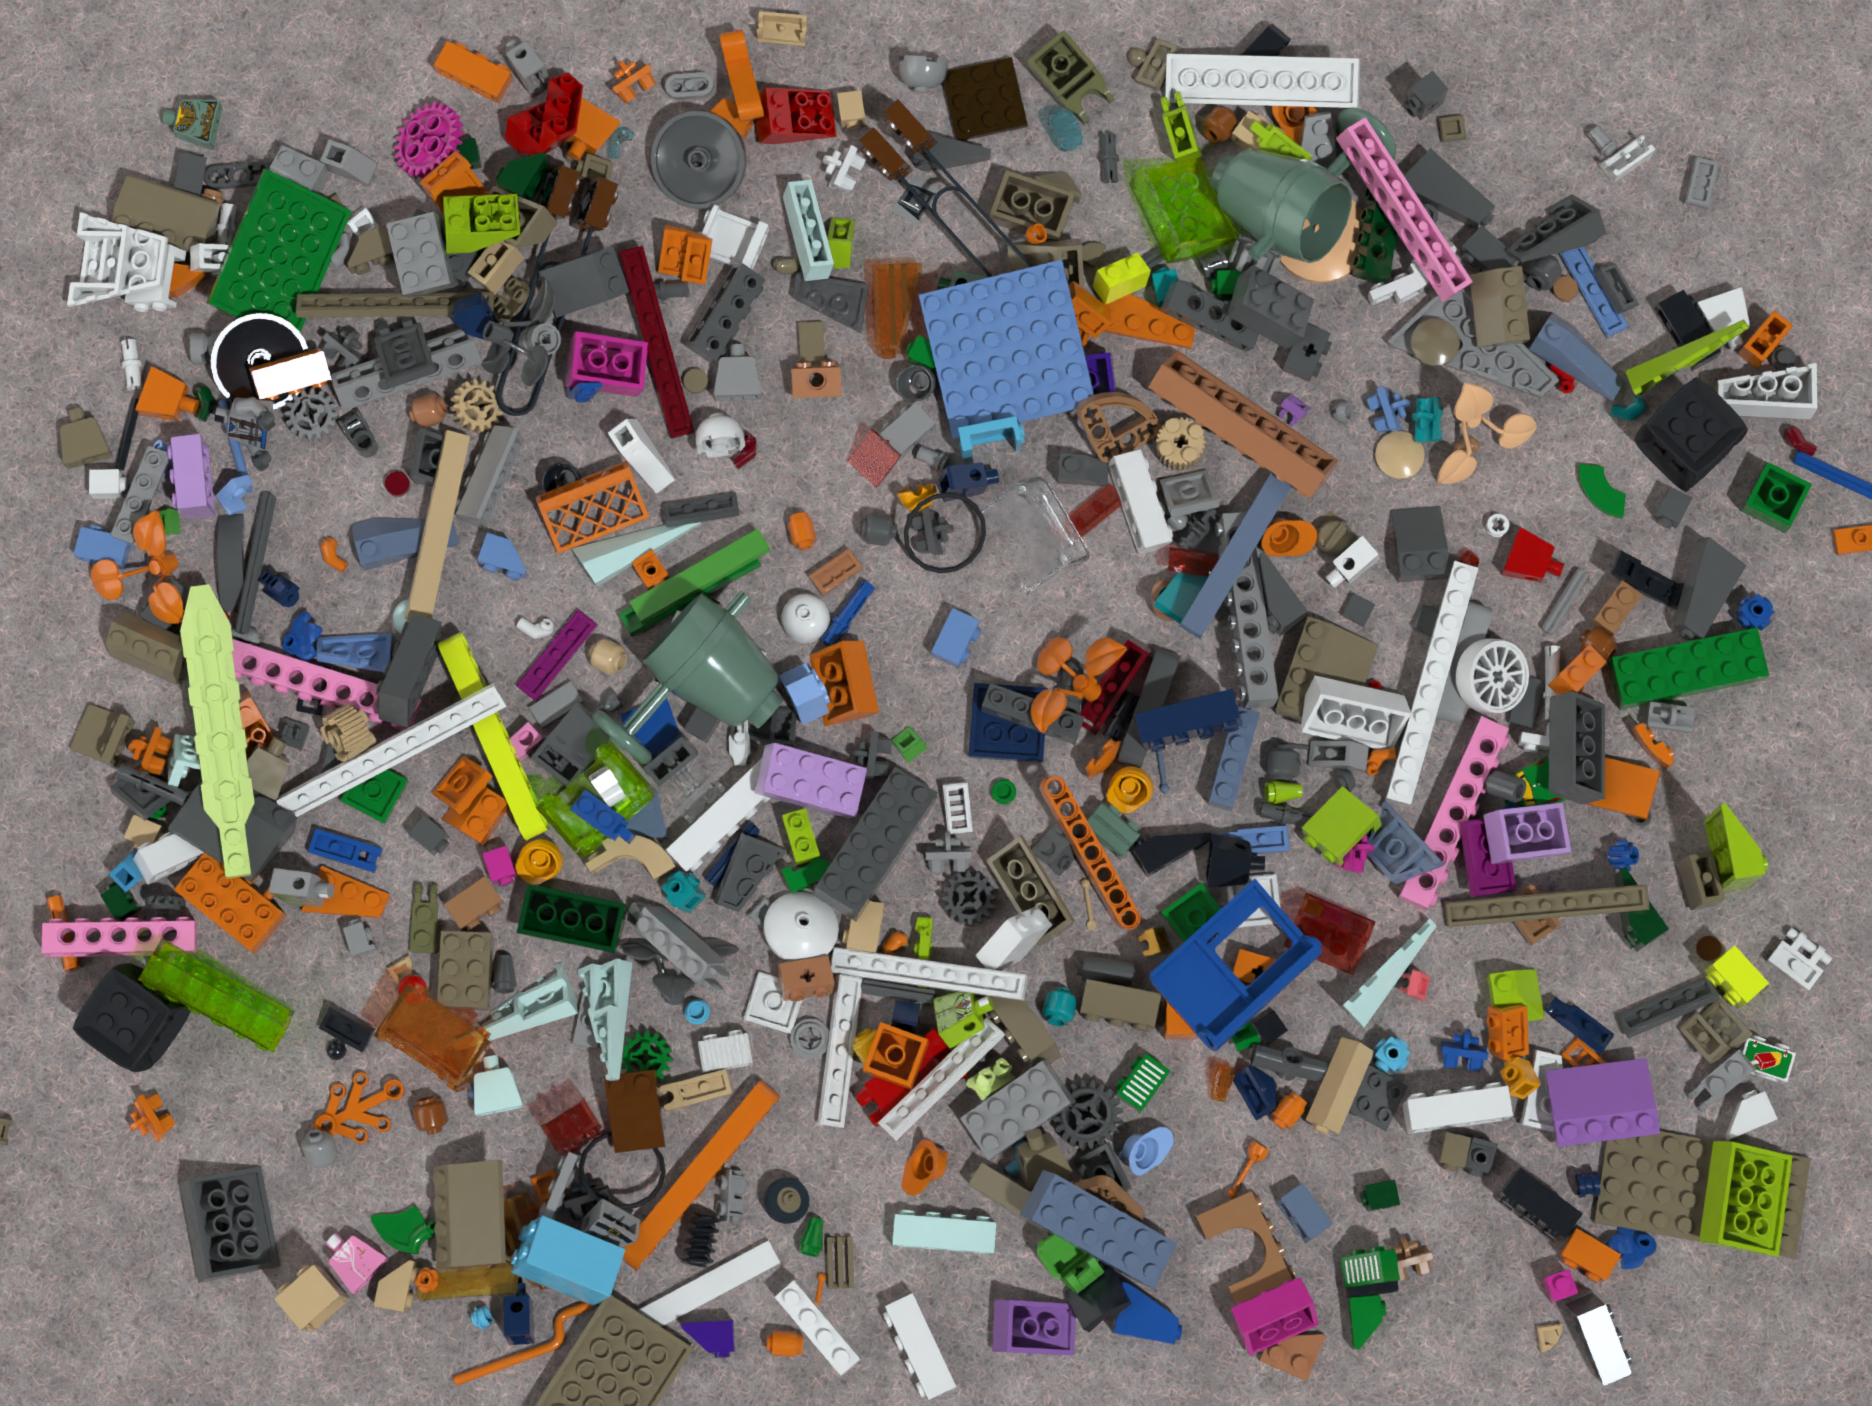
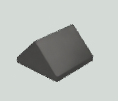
M423 428L419 429L411 478L415 484L433 486L444 436Z
M1110 1142L1073 1161L1080 1177L1084 1180L1104 1175L1111 1177L1125 1192L1132 1189Z

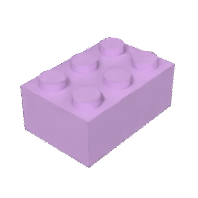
M201 434L171 437V445H168L169 460H173L174 468L170 469L171 483L175 484L176 493H172L174 508H177L178 513H181L186 520L215 516L209 446Z
M1563 803L1503 809L1483 815L1492 864L1555 857L1571 852Z

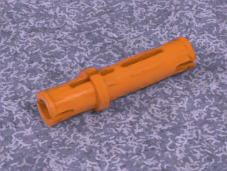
M57 895L46 899L51 919H63L65 923H69L63 896ZM71 932L64 935L63 941L65 943L73 941ZM62 957L65 972L80 968L78 957Z

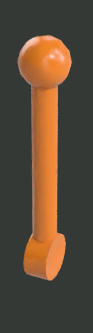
M825 1273L817 1275L819 1282L816 1302L818 1305H820L823 1283L827 1279Z

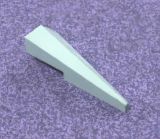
M698 522L673 527L662 525L578 546L572 550L596 587H599L631 567V562L648 551L653 550L656 553L702 523Z
M1431 919L1342 1006L1362 1029H1364L1436 928V924Z
M615 959L603 965L593 963L578 969V976L583 978L585 985L582 989L583 995L588 997L590 1003L588 1013L597 1043H600L603 1052L600 1055V1059L606 1064L608 1071L605 1078L609 1081L620 1079L632 962Z
M562 963L555 966L557 973L547 980L540 976L536 979L538 986L525 992L520 990L489 1012L492 1019L482 1026L475 1022L471 1025L473 1032L459 1038L456 1036L452 1038V1044L456 1050L465 1049L578 1014L577 1000Z

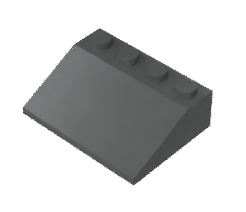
M201 780L170 824L168 830L224 865L220 830L204 811L201 791L203 782ZM254 789L255 804L245 825L251 875L243 876V878L249 882H252L291 838L298 817Z
M261 1166L189 1178L180 1183L198 1283L280 1266Z

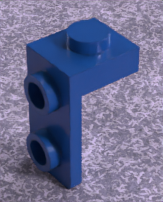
M578 383L575 387L567 386L568 399H576L578 403L589 402L602 389V383Z

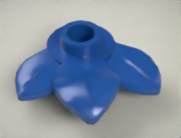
M303 612L294 619L290 632L285 635L282 642L285 653L297 655L301 660H310L316 656L313 643L323 631L322 627L310 623L311 617L309 612Z
M1617 1227L1618 1234L1611 1236L1606 1242V1246L1623 1254L1621 1260L1622 1269H1634L1642 1266L1645 1258L1653 1255L1657 1247L1655 1239L1649 1234ZM1640 1242H1646L1648 1246H1643Z

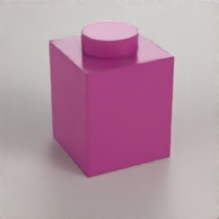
M506 845L482 853L494 885L506 886L514 882L513 878L518 877Z
M1570 1269L1542 1279L1551 1303L1578 1294Z

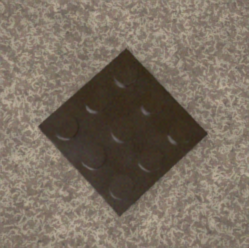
M1012 57L946 72L943 84L956 140L965 141L1028 127Z

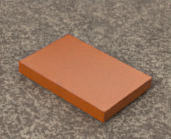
M1605 757V799L1586 803L1585 805L1647 820L1660 777V771Z

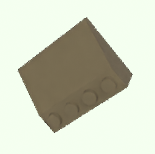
M1308 616L1276 706V714L1301 723L1305 694L1314 676L1365 686L1378 645L1333 624Z
M502 1160L448 1164L434 1167L433 1183L435 1189L434 1209L436 1221L434 1232L436 1235L435 1258L437 1269H465L506 1263Z

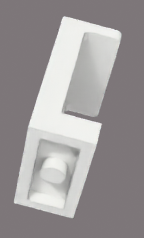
M714 204L712 210H707L703 220L705 227L703 231L698 232L713 239L710 259L731 267L733 264L743 263L753 270L769 233V225L761 221L755 224L719 209V206Z
M167 244L162 286L128 293L125 295L124 303L134 306V310L139 312H148L149 309L165 312L167 308H176L177 303L168 298L174 261H185L186 251Z

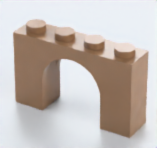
M1252 1191L1195 1217L1205 1241L1228 1230L1243 1228L1255 1233L1264 1246L1265 1257L1259 1271L1227 1287L1235 1306L1241 1301H1249L1259 1296L1265 1290L1278 1288L1287 1280L1296 1279L1291 1265L1286 1266L1282 1258L1285 1252L1280 1241L1276 1243L1271 1233L1275 1232L1270 1219H1264L1261 1209L1264 1208L1258 1194L1254 1196Z

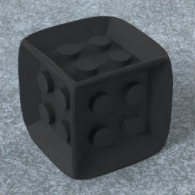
M1695 377L1681 387L1652 415L1648 422L1639 429L1634 441L1642 453L1674 485L1687 492L1718 465L1735 445L1740 443L1748 429L1741 417L1717 392L1704 381Z
M133 963L118 964L103 977L79 1012L74 1022L73 1030L82 1040L117 1065L132 1072L146 1071L169 1048L185 1024L192 1005L180 993L149 971Z

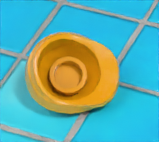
M1125 767L1111 778L1106 792V800L1121 813H1132L1151 799L1154 792L1153 781L1146 771L1137 767Z
M537 839L529 842L522 848L515 863V870L525 882L539 885L553 879L560 873L564 863L563 855L558 846L553 842Z

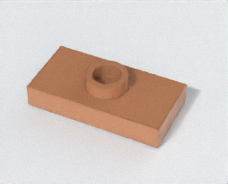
M847 548L811 573L809 578L820 594L825 596L863 570V566L850 548Z

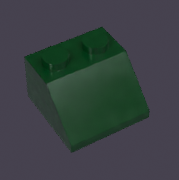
M539 153L509 161L506 167H501L497 173L496 183L498 188L532 201L545 180L548 169H551L546 154Z

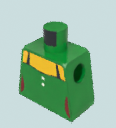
M1548 756L1512 775L1526 781V791L1519 802L1521 807L1563 803L1565 801L1564 798L1549 793ZM1502 799L1505 805L1514 803V802H1511V801Z

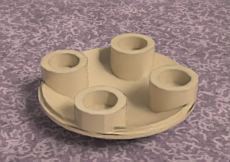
M1395 431L1385 435L1379 441L1375 457L1378 468L1383 473L1395 479H1405L1414 476L1420 470L1424 462L1425 453L1422 444L1415 442L1414 435L1405 431Z

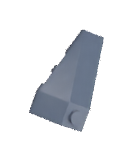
M1554 313L1550 315L1529 348L1531 352L1611 401L1614 400L1625 382L1572 324Z
M372 518L352 524L360 565L364 571L418 556L426 520ZM453 521L447 548L459 544Z

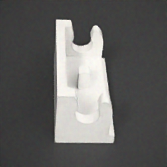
M1640 135L1599 164L1613 184L1652 157L1656 149L1652 144L1649 146L1645 144L1644 135Z

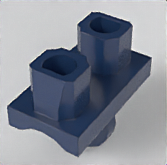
M266 570L258 579L265 586L262 592L281 606L292 607L298 602V590L300 588L280 573L274 575L270 570Z

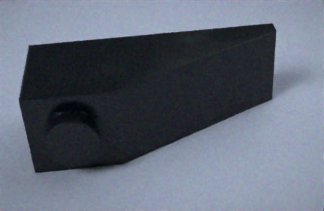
M1211 832L1154 836L1150 839L1148 836H1145L1134 843L1136 847L1133 848L1132 852L1146 876L1149 877L1210 842Z

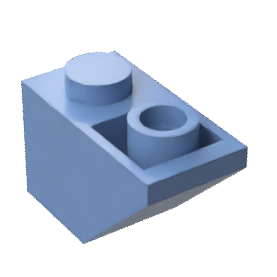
M486 533L478 557L479 564L483 566L482 569L496 574L497 570L503 572L506 569L505 576L516 581H519L520 577L527 579L528 573L511 540Z

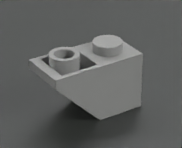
M330 139L320 159V162L326 165L328 172L367 186L370 185L378 165L377 162L354 148Z

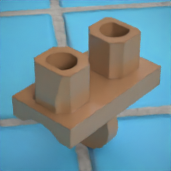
M1405 1236L1400 1237V1245L1392 1247V1250H1396L1399 1281L1408 1278L1405 1268L1407 1266L1414 1265L1417 1275L1430 1273V1260H1433L1432 1252L1428 1250L1427 1245L1418 1248L1417 1241L1408 1243Z

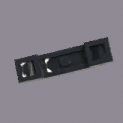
M1622 550L1619 551L1610 573L1622 582L1623 580L1644 596L1677 610L1684 583H1677L1642 565L1641 560Z

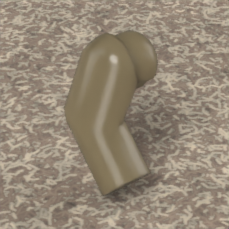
M798 253L793 259L777 258L773 262V268L780 274H796L801 269Z

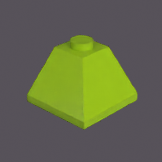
M1536 969L1489 974L1486 977L1491 1006L1501 1009L1523 1004L1527 1006L1528 1022L1545 1019Z

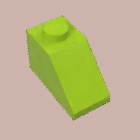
M831 217L827 240L834 262L833 268H850L856 219Z

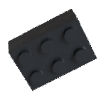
M1521 1168L1512 1173L1497 1194L1501 1199L1499 1203L1509 1211L1517 1210L1522 1214L1520 1216L1522 1221L1530 1226L1537 1225L1543 1229L1541 1234L1552 1242L1565 1239L1583 1214Z

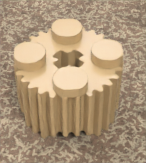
M1183 417L1180 420L1178 418H1171L1166 421L1165 426L1162 425L1161 429H1159L1155 444L1157 457H1160V462L1163 461V465H1167L1168 469L1173 468V471L1177 469L1178 472L1181 469L1184 471L1186 468L1191 469V466L1194 467L1196 463H1199L1204 454L1206 444L1202 427L1197 423L1194 424L1193 420L1188 421V418L1183 420ZM1183 441L1186 445L1178 448L1175 442Z
M346 704L322 718L324 726L319 729L322 733L321 736L326 744H332V747L338 752L335 756L341 762L350 760L376 743L374 735L368 730L366 725L368 717L362 709L357 711L350 704Z

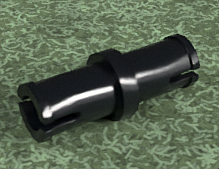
M1126 690L1117 709H1113L1111 713L1113 716L1103 732L1105 737L1108 736L1109 739L1115 742L1118 740L1126 722L1129 723L1131 719L1129 716L1139 700L1138 696Z

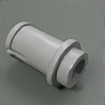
M1596 126L1587 135L1601 150V155L1605 154L1606 157H1609L1618 148L1616 146L1617 142L1615 140L1612 141L1600 126Z
M924 446L920 447L916 456L917 461L931 465L937 471L939 469L944 470L949 457L945 456L944 452L940 454Z

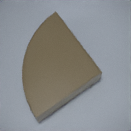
M1101 243L1083 245V262L1095 268L1106 249V245Z

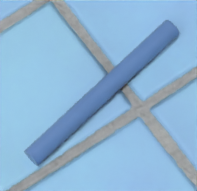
M227 399L218 402L220 408L230 410ZM224 424L227 432L228 424ZM229 439L238 476L248 475L240 442ZM252 485L247 488V493L253 492Z

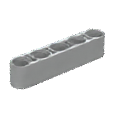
M1472 602L1468 603L1436 715L1438 719L1460 724L1466 703L1461 698L1456 685L1457 665L1467 647L1476 641L1485 639L1493 612L1492 608Z

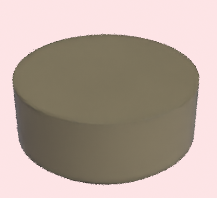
M691 369L684 376V386L688 392L700 394L706 390L708 377L703 370Z

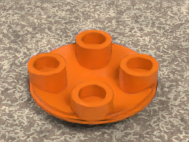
M1110 739L1102 748L1103 755L1098 760L1094 757L1085 768L1086 773H1088L1087 779L1097 776L1110 766L1118 753L1120 740L1115 742Z

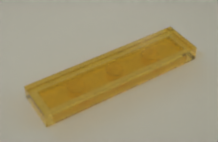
M512 1267L438 1273V1287L428 1293H423L418 1289V1300L429 1301L518 1293V1275L511 1273Z

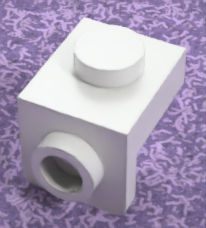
M1549 723L1546 725L1545 736L1522 732L1519 736L1518 746L1524 747V751L1538 753V750L1548 751Z

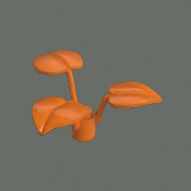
M155 510L140 518L133 528V536L137 546L141 550H147L148 556L154 557L151 559L149 566L119 574L117 563L110 559L98 561L93 566L90 575L91 581L96 591L103 598L114 600L118 599L123 593L124 586L121 578L150 570L152 574L162 576L153 586L155 592L148 598L152 613L163 622L171 624L182 623L184 609L180 593L173 584L164 582L166 578L171 576L170 572L177 570L178 559L173 553H165L166 536L159 510Z
M1061 637L1053 638L1047 642L1037 660L1038 670L1044 675H1052L1062 666L1075 678L1073 681L1075 691L1055 688L1053 692L1046 689L1037 695L1031 706V717L1038 730L1045 734L1047 728L1062 714L1067 705L1065 694L1076 696L1079 699L1083 697L1090 702L1096 700L1100 696L1102 689L1094 676L1100 675L1112 666L1127 651V648L1111 638L1104 637L1096 640L1088 648L1085 655L1088 662L1084 664V668L1088 675H1077L1064 663L1073 654L1071 643Z

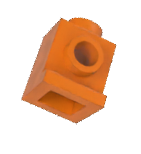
M653 550L648 551L631 562L648 591L669 579L667 571ZM650 567L656 569V572L652 575L647 573Z

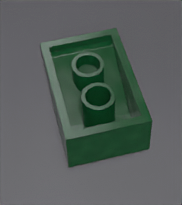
M1626 867L1622 868L1614 876L1616 887L1638 885ZM1650 901V910L1620 912L1622 931L1625 934L1623 940L1630 949L1635 948L1637 952L1669 930Z

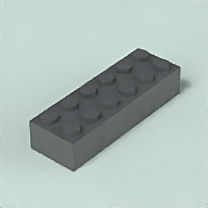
M895 767L816 885L814 896L857 922L932 808L938 792Z

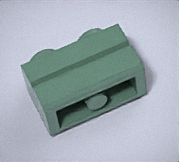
M1101 803L1087 821L1098 841L1121 860L1140 838L1138 833L1140 829L1132 821L1127 820L1125 822L1119 817L1120 811L1109 803L1106 806L1104 803Z

